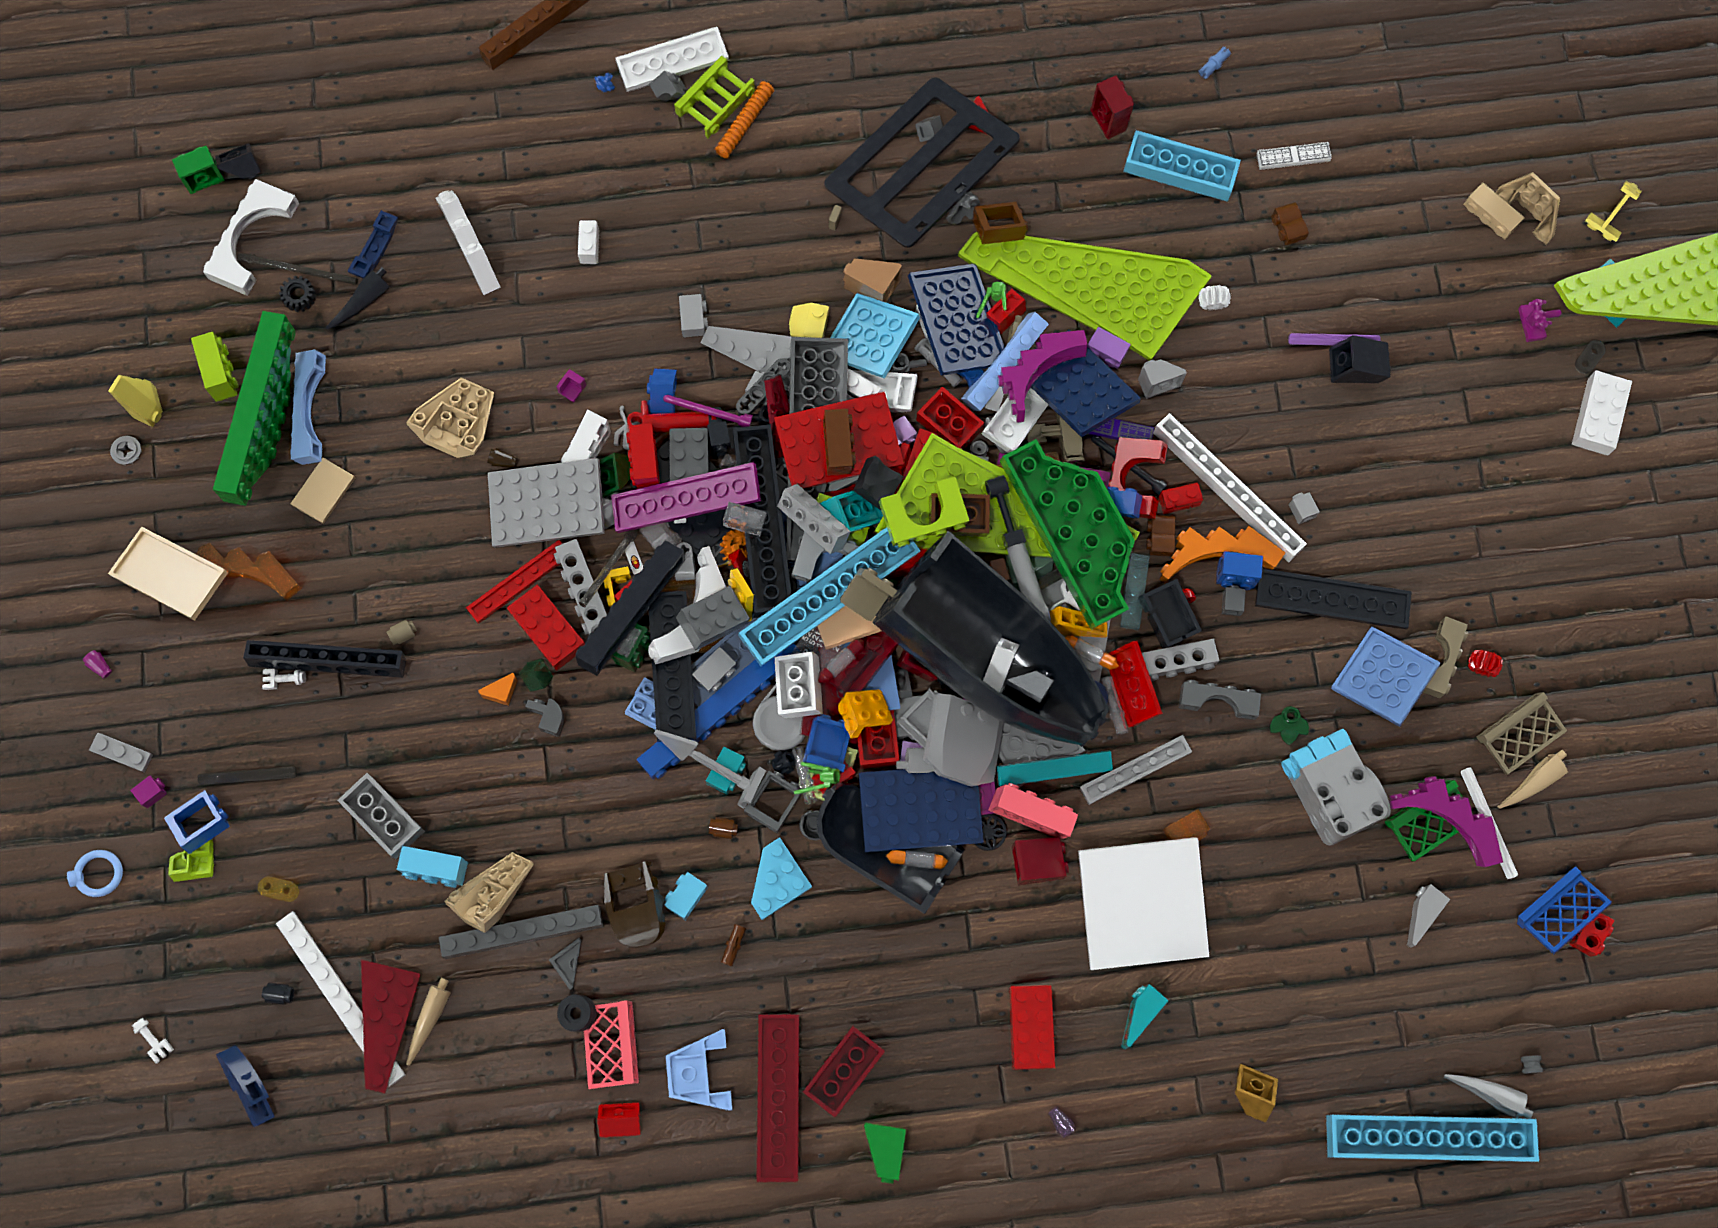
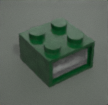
M637 624L611 657L614 663L633 672H636L637 668L640 669L644 663L643 657L651 644L648 629Z

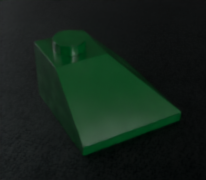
M613 453L600 460L602 498L621 490L630 480L631 464L628 455Z

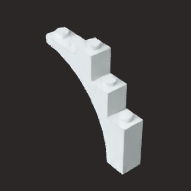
M453 191L441 192L436 197L438 205L446 217L483 295L500 288L492 267L476 237L471 223L466 217L458 197Z

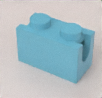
M689 872L679 877L676 882L677 888L674 892L670 891L664 899L666 901V908L685 921L708 889L705 883Z

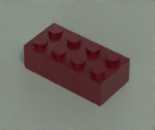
M852 1026L803 1093L836 1118L885 1051Z

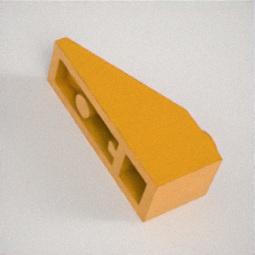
M1061 606L1049 611L1051 623L1062 635L1107 637V622L1091 630L1080 611Z

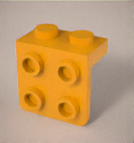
M879 689L846 692L844 699L838 705L839 713L842 714L845 729L848 731L850 738H858L864 727L889 725L893 721L883 693Z

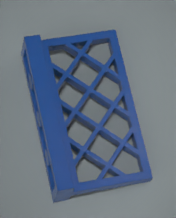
M1575 866L1518 916L1517 924L1522 929H1527L1549 951L1555 954L1610 906L1612 902L1581 875V871ZM1581 882L1587 887V893H1575V886ZM1563 897H1573V906L1561 905V899ZM1576 897L1588 898V906H1576ZM1590 898H1599L1604 904L1600 907H1591ZM1549 909H1559V918H1547V911ZM1561 910H1573L1574 919H1562ZM1576 910L1588 911V918L1576 919ZM1534 922H1544L1545 931H1536L1531 925ZM1547 922L1559 923V932L1547 931ZM1562 923H1574V930L1572 932H1562ZM1547 935L1560 936V942L1554 947L1548 942Z

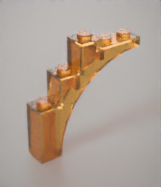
M209 542L207 545L201 546L196 555L225 569L228 572L226 577H241L258 581L277 591L286 601L302 589L269 551L260 554L254 563L240 547L232 549L223 558Z

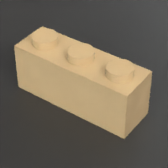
M1484 183L1464 203L1468 211L1478 216L1484 224L1491 227L1498 236L1504 239L1525 218Z

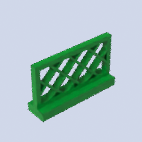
M1455 780L1445 781L1448 796L1453 793L1454 795L1460 794L1457 789L1459 786ZM1405 807L1384 821L1387 827L1392 829L1412 862L1457 834V829L1452 825L1449 833L1442 832L1443 821L1446 820L1442 817L1431 815L1432 812L1417 807ZM1419 815L1426 816L1424 827L1415 825ZM1430 818L1439 819L1438 830L1429 829ZM1404 825L1410 826L1409 838L1403 837L1398 829ZM1415 828L1424 830L1422 841L1413 839ZM1428 831L1437 833L1435 842H1426ZM1412 841L1421 843L1420 852L1415 855L1411 850Z

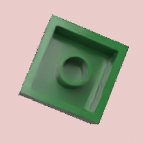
M207 146L198 147L194 151L181 154L177 158L172 159L179 178L190 194L224 181L220 169L216 166V160Z

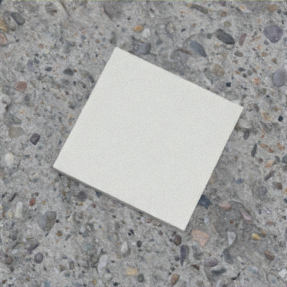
M1197 837L1078 850L1091 970L1209 957Z

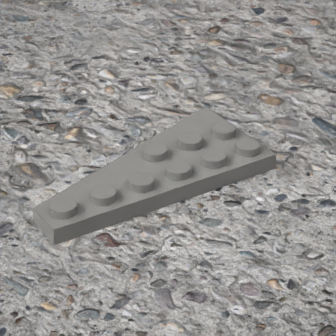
M708 326L700 342L759 372H766L778 359H786L790 363L791 336ZM779 365V371L776 373L777 376L782 369L786 370L785 365L783 367ZM790 374L783 380L787 386L790 383Z

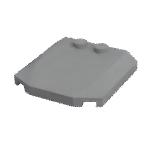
M936 694L934 696L923 761L929 763L937 775L971 787L994 782L1003 722L967 700L948 694Z

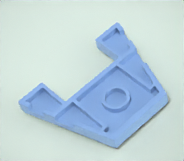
M725 1029L666 1055L669 1097L732 1110L731 1091L709 1093L706 1050L727 1048Z

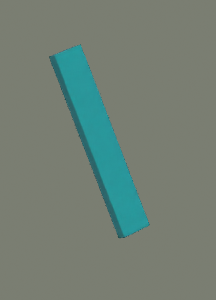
M1109 750L997 766L998 785L1000 787L1005 784L1008 785V783L1015 785L1113 770L1112 755Z

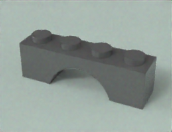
M1187 680V682L1181 685L1178 707L1180 709L1198 711L1204 702L1211 699H1219L1228 703L1238 718L1256 720L1259 716L1261 693H1256L1253 689L1241 691L1233 686L1222 688L1217 687L1218 685L1214 683L1198 684V681Z

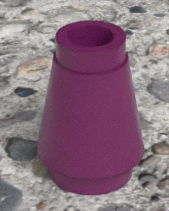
M93 650L83 658L84 665L103 679L112 673L100 652L97 653Z

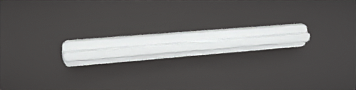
M1472 768L1463 769L1461 775L1478 813L1492 816ZM1493 818L1503 858V863L1500 864L1506 878L1511 879L1518 876V873Z

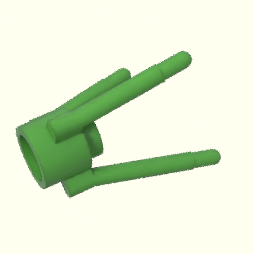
M994 282L991 288H987L976 318L980 317L990 295L994 301H999L1002 298L1003 310L1007 309L1006 285L1004 283Z
M801 762L802 766L813 768L809 769L810 773L820 774V780L824 784L795 790L794 794L831 788L832 784H837L840 781L839 769Z

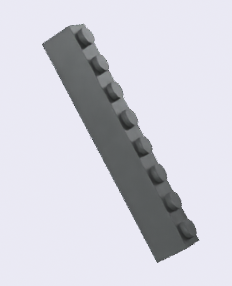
M594 905L492 926L486 933L477 929L439 937L442 957L444 959H451L602 928L604 924L601 907Z

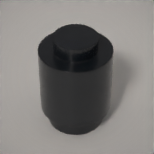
M268 983L262 990V998H264L265 1003L291 1004L294 997V988L289 987L287 984Z

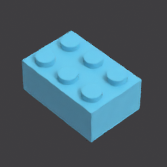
M402 846L397 870L406 879L417 881L418 878H421L430 884H437V881L445 884L444 886L456 888L457 885H463L468 862L459 856Z

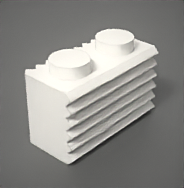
M579 221L578 257L581 264L598 263L600 231L596 221Z

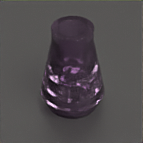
M1058 1106L1048 1113L1059 1136L1061 1135L1063 1138H1066L1077 1129L1074 1126L1075 1123Z

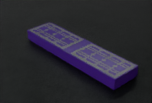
M1112 419L1088 434L1119 440V437L1152 440L1154 427Z

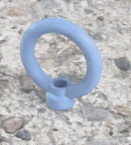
M94 850L86 853L78 860L74 870L67 872V879L70 887L76 886L83 894L91 897H101L117 888L122 879L123 868L115 854L106 850ZM95 858H105L114 867L112 881L101 889H92L84 883L82 870L90 860Z

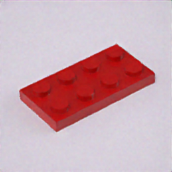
M1132 641L1108 653L1117 660L1118 667L1109 671L1128 727L1137 726L1161 715L1162 711L1138 641Z

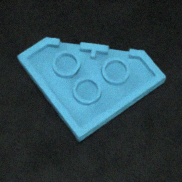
M780 837L763 848L751 904L762 920L812 888Z

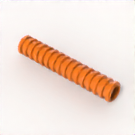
M762 81L757 90L754 91V94L748 100V103L745 104L739 116L736 117L730 129L724 134L721 142L715 147V151L719 156L728 158L732 150L735 149V145L744 136V132L753 123V119L756 118V115L765 106V102L774 93V88L771 84Z

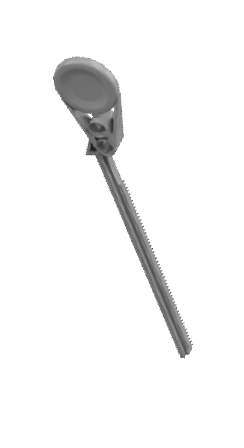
M775 684L755 711L752 725L755 736L761 744L771 750L785 751L796 747L803 741L805 736L800 735L802 717L785 719L778 715L777 696L770 697L777 689Z

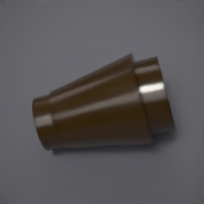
M496 448L490 450L487 463L496 467L514 468L517 457H513Z

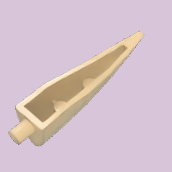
M1561 750L1557 754H1549L1533 768L1521 785L1497 807L1500 809L1527 799L1562 778V776L1568 773L1566 766L1562 762V759L1567 754Z
M441 978L438 986L431 985L415 1027L406 1065L410 1066L444 1010L451 992L445 990L449 981L447 979Z

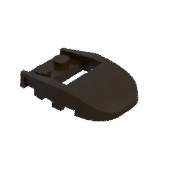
M648 861L614 872L604 873V904L616 938L622 944L631 948H640L657 942L662 937L666 925L665 914H663L662 904L664 903L663 895H660L657 877L652 876L649 866H652V863ZM646 884L649 902L615 912L612 900L614 893Z

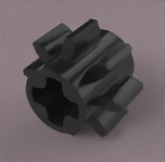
M780 750L774 754L775 758L772 759V766L775 771L782 775L784 773L788 775L794 771L793 766L796 765V758L793 753L787 750L783 752Z

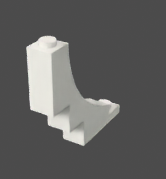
M709 546L702 548L697 557L701 568L695 575L696 590L693 603L726 588ZM680 625L670 633L653 640L648 648L651 659H654L655 664L700 650L695 651Z

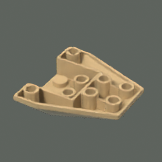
M1533 172L1501 185L1496 194L1509 205L1517 199L1523 207L1527 208L1534 218L1540 221V224L1533 233L1538 240L1547 245L1555 235L1560 197Z
M459 378L418 407L408 419L407 425L425 444L456 458L474 455L484 441L494 392L464 378Z
M511 853L453 891L444 902L465 923L486 933L500 920L534 864L526 858Z

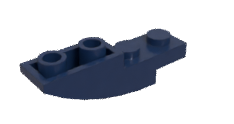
M234 1045L216 1054L232 1090L237 1091L253 1127L273 1118L274 1114L266 1099L269 1096L257 1073L238 1047Z

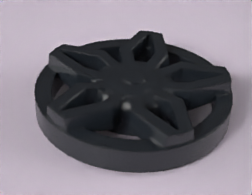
M981 815V819L989 818L987 824L982 821L983 841L986 840L985 843L988 847L981 846L980 844L974 845L984 851H993L1004 843L1007 834L1006 826L996 815ZM992 819H994V825H993V826L990 825V821H991ZM997 821L1001 824L1002 829L995 828L997 826ZM996 831L1003 832V834L997 835ZM1002 837L1000 843L996 845L995 838ZM988 841H993V847H991Z

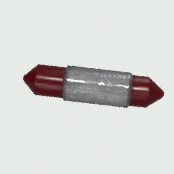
M855 639L847 647L843 648L819 672L818 682H829L840 674L864 650V640Z

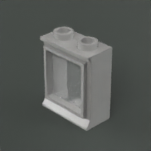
M930 689L896 722L898 728L902 727L908 733V737L918 742L924 749L926 747L934 696L939 694L937 691L932 692Z

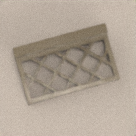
M1544 692L1535 693L1476 736L1480 743L1485 744L1505 775L1510 774L1567 731L1546 701L1548 697ZM1541 706L1547 711L1546 719L1537 717L1538 709ZM1525 718L1532 719L1531 729L1522 728ZM1537 720L1545 721L1544 732L1535 730ZM1550 722L1555 723L1559 728V731L1555 734L1548 733ZM1510 729L1517 730L1516 740L1507 739ZM1522 731L1530 732L1529 743L1520 741ZM1535 733L1543 735V741L1540 745L1533 744ZM1496 739L1503 741L1501 751L1495 750L1491 744ZM1507 742L1516 743L1514 754L1506 752ZM1520 744L1529 746L1527 755H1519ZM1505 755L1514 757L1513 765L1509 768L1504 763Z

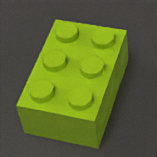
M213 331L191 338L203 383L208 393L216 402L238 395L236 388H239L236 378L231 373L234 369L231 361H228L226 356L229 355L226 344H223L221 338L217 337Z

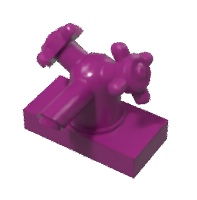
M1535 299L1529 302L1528 305H1521L1518 310L1526 341L1545 340L1547 337L1545 328L1552 324V321H1547V318L1559 317L1562 311L1560 309L1543 311L1542 305L1546 304L1547 301L1542 299Z

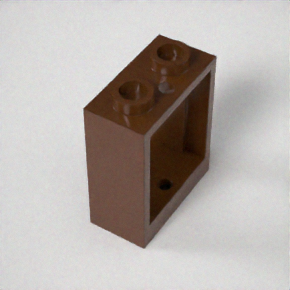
M1016 202L974 206L972 221L982 245L1024 240L1025 232L1028 231L1027 221H1024L1022 210L1019 209ZM1012 218L1014 224L990 227L988 220Z

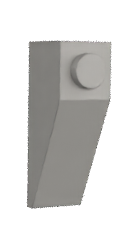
M1431 884L1426 887L1422 886L1415 894L1417 898L1413 904L1407 946L1410 948L1417 945L1450 900Z

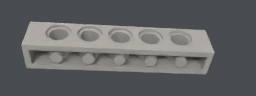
M574 539L556 546L554 557L557 564H562L564 570L560 572L564 582L568 581L571 588L567 590L571 599H576L578 605L574 607L578 617L582 616L585 623L581 625L586 635L595 631L600 620L606 617L607 614L578 541ZM569 559H575L577 561L574 567H568L566 565ZM577 576L584 578L583 583L580 585L573 583L574 578ZM583 594H589L591 596L588 602H582L580 600ZM589 612H597V618L589 620L587 618Z

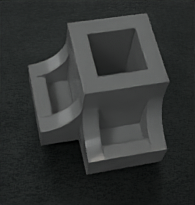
M665 70L649 83L656 97L666 102L672 97L680 99L687 91L678 75Z

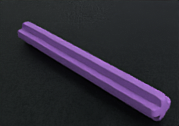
M1291 333L1288 341L1289 344L1335 345L1352 335ZM1354 335L1381 341L1379 335Z

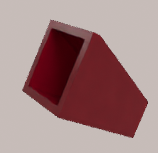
M1060 837L1014 841L1011 848L1018 886L1066 878V873H1069L1067 861L1064 862L1063 854L1066 851L1064 842L1060 841Z

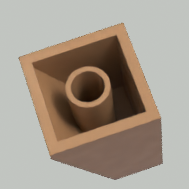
M854 258L852 263H848L843 271L845 273L843 279L845 281L844 288L855 295L859 293L887 303L901 281L902 265L899 263Z

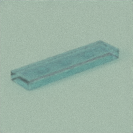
M1134 553L1130 555L1124 600L1129 610L1121 615L1120 627L1140 629L1142 606L1138 597L1145 594L1150 556Z

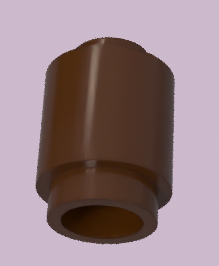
M716 817V819L711 818L709 834H713V837L732 839L733 836H737L738 824H735V820Z

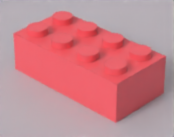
M1011 783L996 789L988 810L1051 837H1060V840L1071 837L1078 814L1074 813L1072 808L1057 806L1055 801L1048 798L1040 799L1036 793L1031 791L1023 792L1019 790L1017 785Z

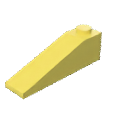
M815 303L793 306L789 321L790 336L824 338L829 317V306Z
M118 375L109 389L110 394L134 419L153 427L160 420L161 413L163 412L156 387L145 379H134Z

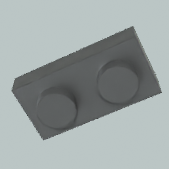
M905 669L894 670L899 699L912 697L908 671Z

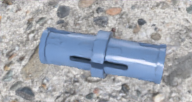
M1222 47L1216 55L1211 56L1208 62L1199 70V74L1201 76L1205 74L1203 78L1207 79L1231 55L1229 49L1224 52L1226 47Z

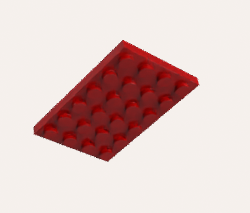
M885 392L774 417L791 486L798 484L803 489L857 477L860 475L866 459L877 456L888 468L904 465ZM848 409V415L852 414L853 425L851 426L850 433L854 434V445L851 452H855V468H852L851 474L827 476L823 429L824 410Z

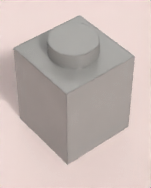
M1310 492L1304 495L1299 493L1292 497L1293 499L1289 507L1298 524L1316 518L1319 514V510Z

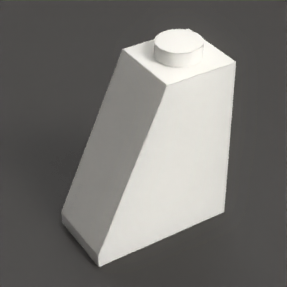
M1001 638L997 644L983 679L985 683L998 692H1001L1019 644Z

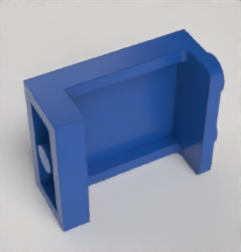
M820 714V717L813 718L803 762L837 768L842 773L845 769V764L843 763L850 739L849 733L845 729V722L841 719L837 722L831 720V716Z

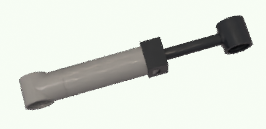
M1004 475L986 480L987 494L990 495V499L997 498L1008 532L1002 536L1005 550L1007 549L1020 591L1051 622L1048 607L1044 603L1028 554L1023 529L1015 531L1004 495L1009 494L1007 480Z

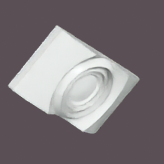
M852 370L885 392L890 412L912 411L917 374L888 372L884 379L865 371Z

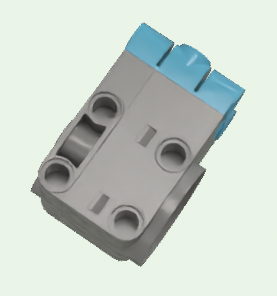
M1340 729L1326 737L1322 736L1313 740L1307 746L1290 753V758L1281 762L1282 768L1299 796L1311 823L1326 845H1334L1390 816V804L1381 783L1375 774L1367 766L1363 765L1344 729Z

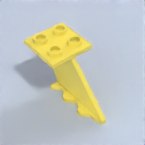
M1627 181L1624 183L1621 190L1626 194L1606 221H1603L1591 212L1585 220L1588 223L1587 226L1594 231L1598 229L1603 233L1602 236L1616 242L1621 232L1609 225V223L1629 196L1637 200L1641 191L1634 183Z

